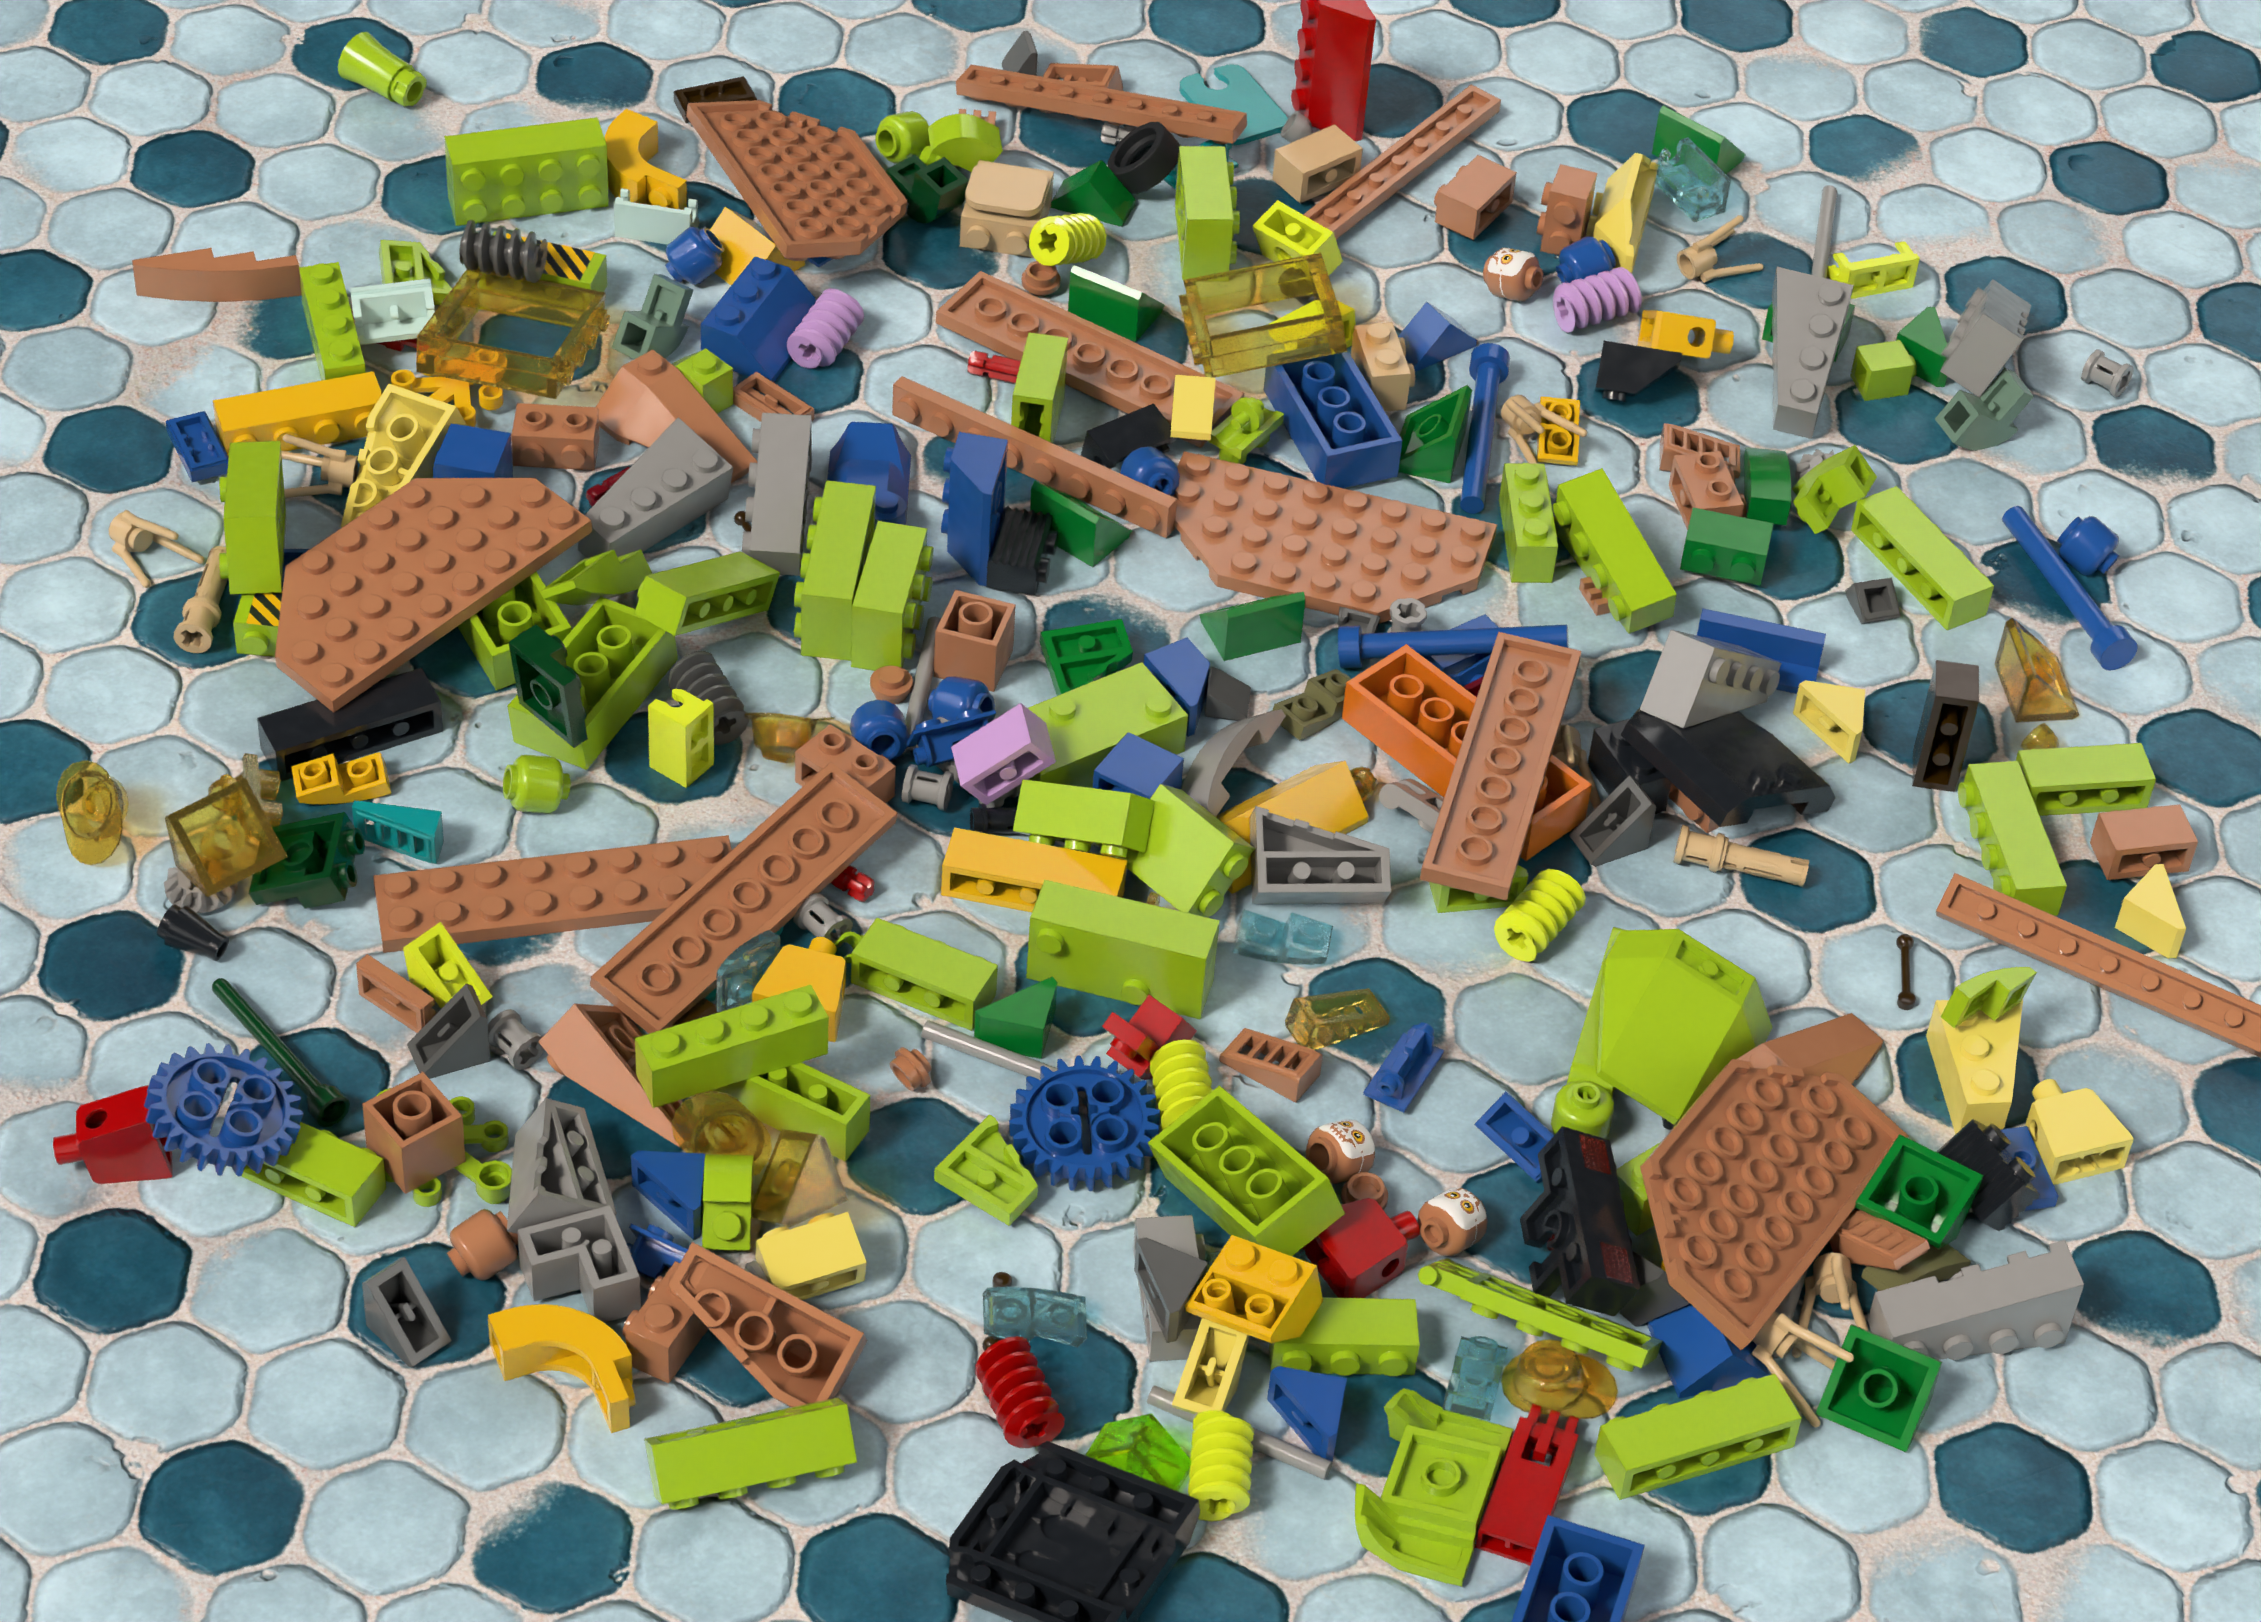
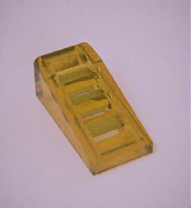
M1366 988L1293 998L1285 1019V1025L1298 1045L1316 1050L1388 1025L1390 1016L1371 990ZM1355 1007H1359L1363 1014H1359Z

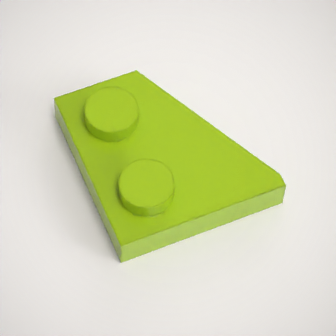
M989 1114L935 1168L934 1181L1010 1226L1037 1198L1038 1184L1029 1170L1020 1164V1156L1013 1145H1007L998 1131L999 1123L996 1118Z

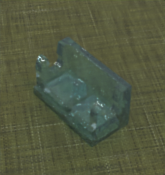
M1688 137L1679 140L1676 148L1677 153L1671 160H1669L1671 157L1670 152L1664 148L1658 158L1655 184L1694 223L1724 213L1731 179Z

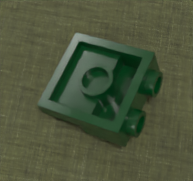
M535 624L508 642L519 704L575 748L588 739L585 726L587 715L582 706L580 695L582 684L577 673L566 664L568 653L563 642L555 635L550 636Z
M345 812L265 828L248 894L256 905L297 897L304 909L345 901L348 888L355 887L358 878L354 860L356 855L363 854L365 850L362 832L354 827Z

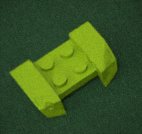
M1403 1388L1384 1406L1388 1419L1389 1435L1391 1438L1399 1441L1400 1444L1381 1497L1379 1498L1366 1485L1356 1483L1355 1525L1362 1547L1398 1570L1462 1587L1475 1550L1476 1533L1497 1470H1501L1513 1436V1429L1445 1409L1425 1399L1416 1391Z

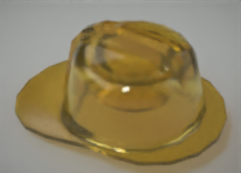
M776 713L744 714V717L752 722L755 747L761 750L765 759L779 763H792L795 761V751L813 738L818 721L836 719V716L799 717Z
M86 760L73 763L63 772L58 781L56 793L58 810L62 818L66 841L71 854L80 863L92 866L106 861L113 855L119 845L123 831L122 823L128 814V794L123 785L114 777L109 776L108 772L98 763Z
M717 1091L697 1093L685 1100L675 1111L671 1124L673 1137L686 1153L754 1155V1176L759 1174L768 1163L772 1151L769 1132L750 1110L731 1095Z
M1540 1340L1529 1345L1522 1354L1513 1358L1503 1370L1501 1378L1503 1394L1513 1406L1524 1412H1530L1531 1406L1534 1403L1542 1406V1414L1549 1415L1551 1409L1561 1412L1560 1416L1562 1417L1572 1415L1580 1419H1593L1605 1414L1614 1405L1618 1392L1615 1378L1604 1365L1593 1358L1576 1354L1575 1351L1560 1345L1561 1341Z

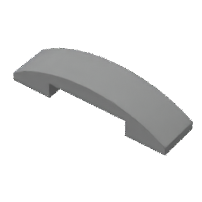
M1282 709L1239 720L1217 732L1197 754L1186 775L1181 790L1216 817L1230 797L1221 782L1244 749L1267 743L1286 716Z

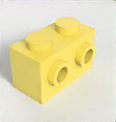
M848 1212L834 1215L833 1213L820 1214L812 1218L806 1225L790 1230L788 1227L774 1228L766 1232L762 1238L756 1240L755 1259L762 1268L767 1281L801 1300L865 1281L867 1262Z

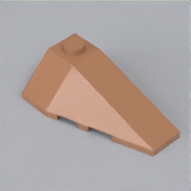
M653 349L621 366L596 408H599V427L617 441L627 445L634 441L650 447L679 417L733 467L731 483L749 473L750 462H758L680 370Z
M574 1004L539 1040V1044L548 1054V1063L555 1071L570 1078L676 1146L702 1147L707 1142V1139L682 1100L656 1108L652 1107L636 1076L635 1038L643 1036V1034L631 1019L616 1006Z
M1853 1013L1764 1042L1736 1060L1748 1061L1750 1067L1767 1069L1771 1064L1801 1068L1804 1075L1821 1077L1825 1072L1841 1074L1852 1084L1865 1071L1881 1049L1884 1040Z
M693 1242L668 1284L774 1399L789 1407L833 1399L844 1385L867 1343L863 1332Z

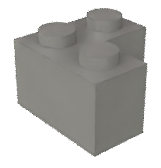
M611 1205L518 1229L520 1268L533 1301L580 1289L590 1315L604 1323L627 1317L633 1310L639 1311L641 1309L640 1276Z

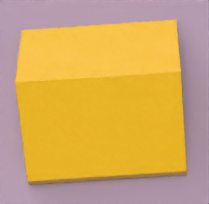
M727 207L723 209L710 229L724 247V252L721 253L723 264L714 273L729 285L734 283L754 256L789 267L793 272L805 266V261L785 259L761 225Z

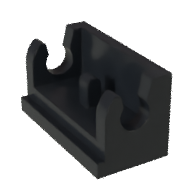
M1153 403L1087 430L1080 456L1111 469L1116 467L1117 463L1124 461L1132 451L1140 447H1153L1166 453L1170 451L1168 444L1176 442L1177 438L1170 437L1171 425Z

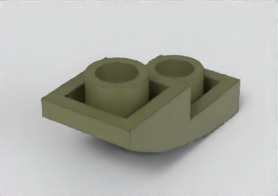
M1338 669L1310 678L1307 681L1304 693L1275 703L1272 711L1282 709L1286 716L1280 725L1299 741L1305 739L1342 717L1346 682L1351 680V678Z
M1929 1244L1930 1249L1927 1250L1928 1252L1899 1270L1867 1266L1864 1268L1861 1277L1875 1287L1878 1292L1932 1276H1936L1939 1282H1943L1945 1279H1950L1953 1275L1960 1272L1961 1268L1968 1267L1971 1261L1949 1244L1940 1249Z

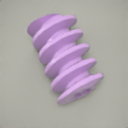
M1623 267L1598 273V275H1590L1584 279H1576L1571 283L1559 284L1553 296L1555 318L1561 330L1566 333L1572 332L1575 327L1579 329L1585 328L1588 322L1595 325L1599 324L1601 319L1609 321L1615 315L1618 317L1626 316L1628 311L1636 313L1641 308L1642 303L1641 291L1637 281Z
M829 288L824 290L817 298L816 303L803 317L802 322L789 336L787 341L788 353L800 367L807 369L831 365L835 361L836 356L843 350V346L849 342L850 337L856 332L857 327L862 324L864 320L863 308L853 297L838 289Z

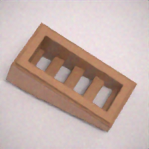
M1050 63L1043 75L1046 78L1057 80L1063 78V81L1123 91L1119 67L1116 65Z
M1664 423L1660 439L1659 470L1671 471L1674 455L1721 451L1723 457H1729V462L1725 461L1727 467L1730 466L1733 469L1734 477L1739 478L1740 446L1681 426Z
M1244 1028L1220 1054L1219 1061L1296 1103L1320 1076L1323 1055L1308 1047ZM1246 1045L1252 1048L1247 1055L1239 1053ZM1260 1053L1266 1055L1263 1060L1256 1059ZM1274 1061H1277V1062H1279V1065H1275V1064H1272V1063H1273Z
M1862 1210L1852 1211L1829 1240L1833 1253L1846 1256L1852 1264L1890 1270H1899L1930 1249L1927 1239L1884 1219L1876 1218Z

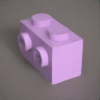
M1022 703L951 747L960 786L986 805L1020 785L1022 779L1028 780L1056 762L1046 722Z

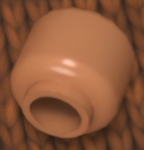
M482 1209L450 1232V1241L454 1248L448 1251L447 1255L462 1277L471 1272L476 1279L485 1281L517 1259L518 1250L516 1246L518 1245V1235L507 1231L508 1220L501 1211L494 1215L491 1211Z

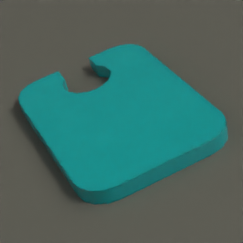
M1228 64L1214 68V75L1228 85L1220 90L1205 86L1204 79L1199 73L1186 76L1180 81L1179 91L1188 103L1247 113V127L1233 145H1242L1281 133L1284 124L1288 120L1286 114L1242 66Z

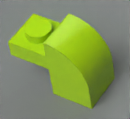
M952 114L942 117L928 127L930 146H926L922 150L919 159L928 166L945 157L953 166L958 165L972 172L973 168L978 165L979 160L994 162L1002 153L999 127L970 114Z
M1856 445L1847 448L1816 465L1793 486L1792 490L1796 494V498L1793 501L1796 511L1801 520L1809 525L1814 534L1829 528L1840 508L1866 497L1877 476Z
M705 1155L703 1248L707 1250H750L754 1155Z

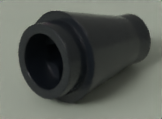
M176 904L172 905L164 914L157 930V936L164 939L166 946L205 956L214 961H218L222 957L229 944V937L217 931L188 905L184 907Z

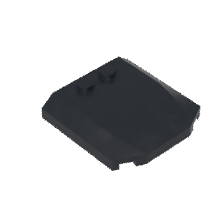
M1639 708L1628 720L1621 733V736L1719 827L1748 823L1755 809L1788 804L1795 807L1796 811L1801 815L1826 812L1835 800V795L1830 785L1773 734L1750 721L1740 711L1681 728L1643 712Z
M1049 1441L1039 1445V1453L1022 1463L1014 1459L1002 1466L950 1537L949 1572L946 1574L948 1595L1013 1622H1136L1190 1543L1200 1514L1199 1499Z

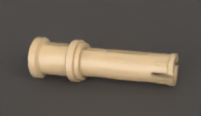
M223 546L213 547L209 551L194 597L188 599L184 604L182 611L183 622L179 623L174 631L175 643L181 649L190 653H203L211 647L213 640L212 628L216 627L221 619L219 602L228 580L221 579L219 554L226 553V547Z
M1687 825L1681 826L1673 863L1680 864L1682 861H1688L1708 866L1709 871L1715 873L1724 868L1786 882L1799 887L1804 886L1809 865L1808 859L1790 857L1776 852L1729 842V838L1725 837V834L1718 833L1714 837L1690 831Z

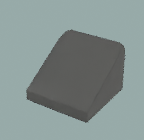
M1023 31L1002 61L1003 70L1037 76L1038 53L1029 31Z
M1892 577L1854 583L1845 590L1847 599L1861 624L1901 617Z
M1210 667L1205 717L1231 720L1246 719L1248 716L1251 687L1218 668Z

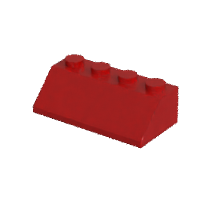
M1301 0L1300 7L1303 20L1302 29H1299L1297 33L1300 50L1299 59H1296L1294 63L1297 79L1296 88L1291 92L1293 108L1295 111H1299L1306 116L1314 128L1322 130L1335 124L1351 139L1360 141L1363 137L1376 18L1365 0Z

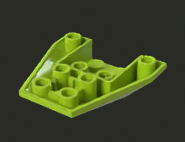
M1680 929L1620 930L1602 963L1596 1075L1675 1125L1732 1059H1737L1766 1042L1773 1027L1756 978Z

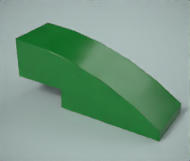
M1745 447L1744 497L1747 506L1746 518L1777 525H1787L1791 506V474L1789 459L1785 451Z

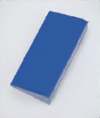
M1505 1091L1474 1125L1539 1184L1542 1182L1538 1153L1554 1135Z

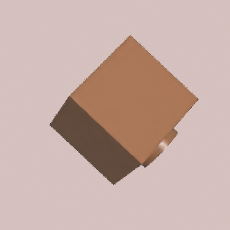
M955 590L935 631L934 677L945 679L946 677L957 676L979 680L987 686L989 691L994 692L1013 652L1016 604Z
M424 1072L362 1104L366 1147L375 1152L379 1157L384 1158L385 1171L405 1194L466 1162L462 1115Z

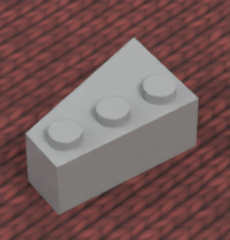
M1255 806L1249 818L1250 845L1255 848L1251 854L1252 904L1384 903L1391 893L1389 848L1337 831L1332 833L1310 826L1308 822L1299 819L1291 820L1270 813L1268 809Z
M545 1098L515 1134L507 1231L518 1234V1229L607 1205H611L615 1216L617 1215L585 1108Z

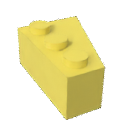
M2023 999L2018 1005L1995 1021L1982 1010H1979L1955 1028L1940 1017L1949 1000H1936L1926 1038L1955 1134L1972 1119L1987 1127L1992 1123L2000 1130L2004 1129L2013 1097Z

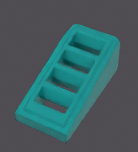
M354 800L352 805L354 827L362 832L365 841L421 861L438 863L444 843L442 811ZM366 819L373 821L374 825L366 824Z

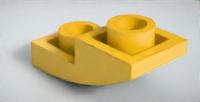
M1540 397L1539 403L1547 410L1579 426L1580 400ZM1542 417L1540 425L1543 426L1544 432L1542 434L1537 433V462L1577 466L1579 435Z
M381 752L339 765L334 754H329L291 766L296 797L299 803L343 804L354 802V800L364 801L392 794L386 763Z

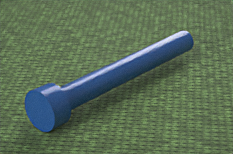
M1484 343L1477 346L1472 351L1469 373L1476 382L1460 507L1463 511L1471 514L1479 513L1484 509L1499 384L1506 380L1509 373L1510 355L1504 347L1494 343Z
M2014 506L2008 509L2002 517L2003 523L2092 639L2091 653L2105 670H2116L2128 664L2134 658L2138 649L2137 643L2125 627L2120 625L2113 626L2026 511L2021 506Z
M1361 625L1339 626V663L1341 668L1363 667L1364 659L1385 658L1406 644L1421 656L1492 653L1498 632L1569 648L1568 625L1362 634Z

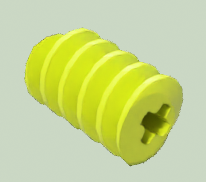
M1084 213L1048 216L1040 219L1033 226L1029 237L1031 254L1037 262L1045 266L1083 263L1091 259H1097L1103 253L1106 246L1104 225L1098 218Z
M1554 869L1540 871L1495 921L1494 932L1500 947L1517 960L1525 962L1534 961L1537 953L1543 952L1548 947L1549 942H1552L1558 935V932L1576 915V911H1579L1585 905L1586 896L1583 888L1574 878L1562 871Z
M1177 1040L1163 1045L1154 1053L1150 1060V1072L1153 1076L1152 1083L1155 1089L1158 1109L1160 1110L1162 1131L1213 1091L1211 1088L1212 1079L1208 1073L1209 1065L1205 1059L1206 1051L1201 1044L1194 1040Z
M1208 1410L1199 1412L1193 1419L1188 1494L1193 1498L1199 1499L1200 1514L1198 1520L1221 1521L1228 1518L1231 1514L1244 1511L1250 1504V1494L1248 1491L1251 1487V1477L1249 1474L1252 1470L1250 1458L1253 1454L1251 1442L1254 1437V1429L1251 1424L1243 1419L1233 1417L1223 1411Z

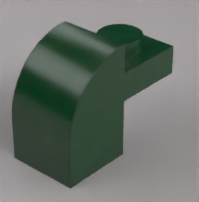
M913 155L886 169L888 176L909 203L907 215L917 222H932L960 207L965 201V192L969 180L945 157L927 166L916 155Z

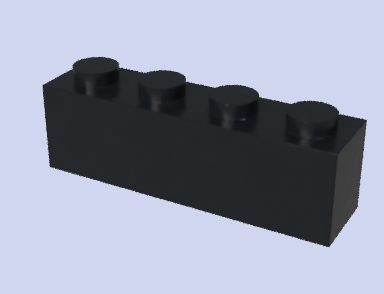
M422 668L380 680L334 713L316 699L257 718L260 749L278 782L293 778L291 766L329 754H334L338 764L443 732L441 700Z

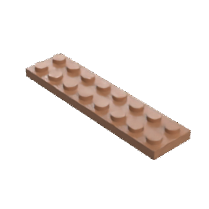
M979 271L936 311V324L1008 358L1020 361L1022 360L1028 332L1068 338L1066 385L1127 414L1154 403L1170 425L1172 421L1175 375L1208 377L982 271ZM1215 380L1212 430L1232 414V405L1238 399L1244 397L1243 392ZM1181 438L1200 448L1208 441Z
M1498 632L1421 868L1420 880L1507 901L1578 670L1582 651Z
M830 762L591 976L590 986L649 1034L673 1027V1024L710 994L794 917L799 907L811 894L820 893L896 823L898 813L837 765Z
M729 835L373 875L383 953L403 951V947L439 922L443 924L456 944L652 922L732 850Z

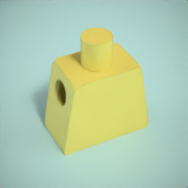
M2054 1079L2044 1080L2034 1087L2032 1095L2035 1101L2031 1104L2025 1126L2028 1127L2053 1185L2125 1167L2134 1138L2093 1090L2083 1088L2063 1093Z

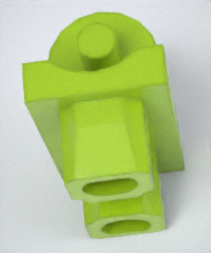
M1241 397L1232 405V414L1211 431V441L1208 440V442L1219 448L1220 460L1243 464L1246 462L1247 454L1257 447L1262 448L1270 441V434L1283 424L1284 414L1279 411L1266 409L1263 402L1259 399Z

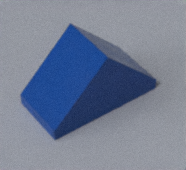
M1427 301L1398 336V338L1404 339L1406 361L1413 364L1415 372L1476 347L1477 340L1456 320Z
M638 1150L631 1155L632 1186L694 1241L701 1236L703 1180L706 1154Z
M1281 1366L1272 1369L1267 1400L1313 1454L1333 1463L1347 1378Z

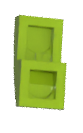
M2010 967L1989 971L1968 979L1956 986L1940 1017L1953 1028L1960 1025L1979 1010H1982L1995 1021L2022 1001L2037 972L2031 967Z

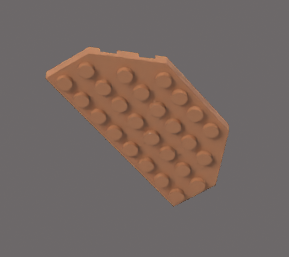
M760 100L688 103L686 117L785 259L805 261L812 257L841 259L847 255H860L906 214V198L854 130L840 127L835 132L827 127L820 126L819 119L792 111L788 117L780 112L772 111L773 104Z
M1184 451L1177 466L1180 480L1179 486L1172 496L1177 499L1174 526L1181 534L1182 543L1196 561L1202 560L1209 569V577L1217 587L1262 598L1304 592L1306 599L1305 608L1338 615L1341 606L1380 616V624L1391 620L1390 606L1397 599L1413 598L1422 602L1426 608L1440 603L1442 596L1459 590L1463 595L1477 590L1496 536L1497 524L1369 495L1359 491L1324 485L1320 482Z
M415 478L285 566L275 651L277 668L334 713L592 533V522L536 478Z
M1732 1059L1640 1166L1669 1285L1740 1350L1744 1349L1754 1339L1855 1208L1857 1199L1898 1135L1900 1134L1906 1138H1909V1136L1841 1074L1825 1072L1821 1077L1804 1075L1801 1068L1771 1064L1767 1069L1750 1067L1748 1061Z

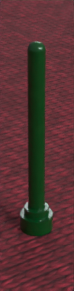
M216 979L212 984L214 994L307 1096L308 1112L323 1127H330L340 1122L347 1115L350 1108V1102L336 1086L321 1084L226 979Z

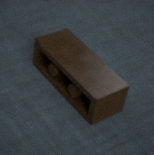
M1936 660L1913 748L1912 787L1955 792L1979 703L1978 665Z

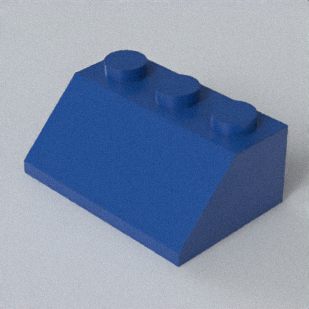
M754 256L700 324L701 350L708 349L733 368V372L748 377L758 372L774 383L792 359L787 349L788 338L802 322L809 309L816 303V298L791 268Z
M959 432L954 448L947 447L944 458L943 471L950 473V479L946 478L942 502L948 503L949 509L944 510L941 533L948 534L947 552L978 585L986 586L987 563L1005 508L1008 440Z

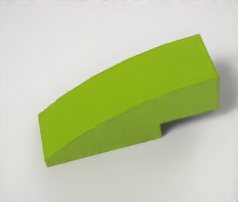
M613 549L581 560L542 589L540 593L543 599L559 604L577 606L594 604L600 596L610 599L639 589L646 575L653 573L641 549L617 557Z

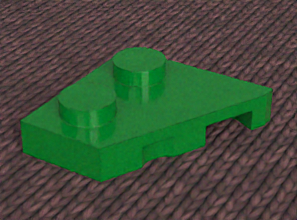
M1122 619L1042 631L1040 634L1039 642L1057 696L1116 673L1132 661L1133 650Z

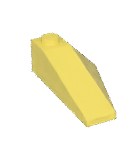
M392 384L387 385L368 415L365 427L368 434L364 449L359 451L357 461L360 466L356 482L350 486L341 528L413 479L433 478L435 457L450 424L467 426L456 406Z

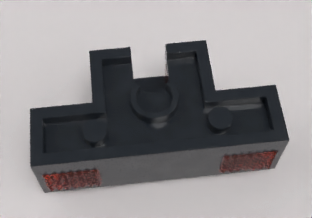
M1562 1126L1538 1153L1544 1192L1520 1217L1524 1244L1541 1248L1547 1242L1546 1246L1551 1251L1542 1263L1533 1261L1529 1265L1533 1293L1550 1297L1562 1284L1566 1304L1615 1317L1635 1297L1640 1290L1611 1143L1608 1139Z

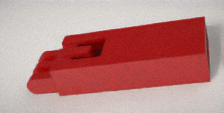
M1534 1403L1531 1406L1528 1417L1520 1416L1480 1524L1475 1546L1477 1549L1530 1566L1547 1515L1553 1516L1575 1455L1579 1434L1575 1433L1580 1418L1570 1415L1566 1421L1565 1430L1558 1428L1561 1412L1551 1409L1546 1424L1539 1422L1542 1415V1406ZM1532 1449L1534 1450L1533 1460L1544 1463L1546 1454L1553 1456L1549 1467L1528 1460Z

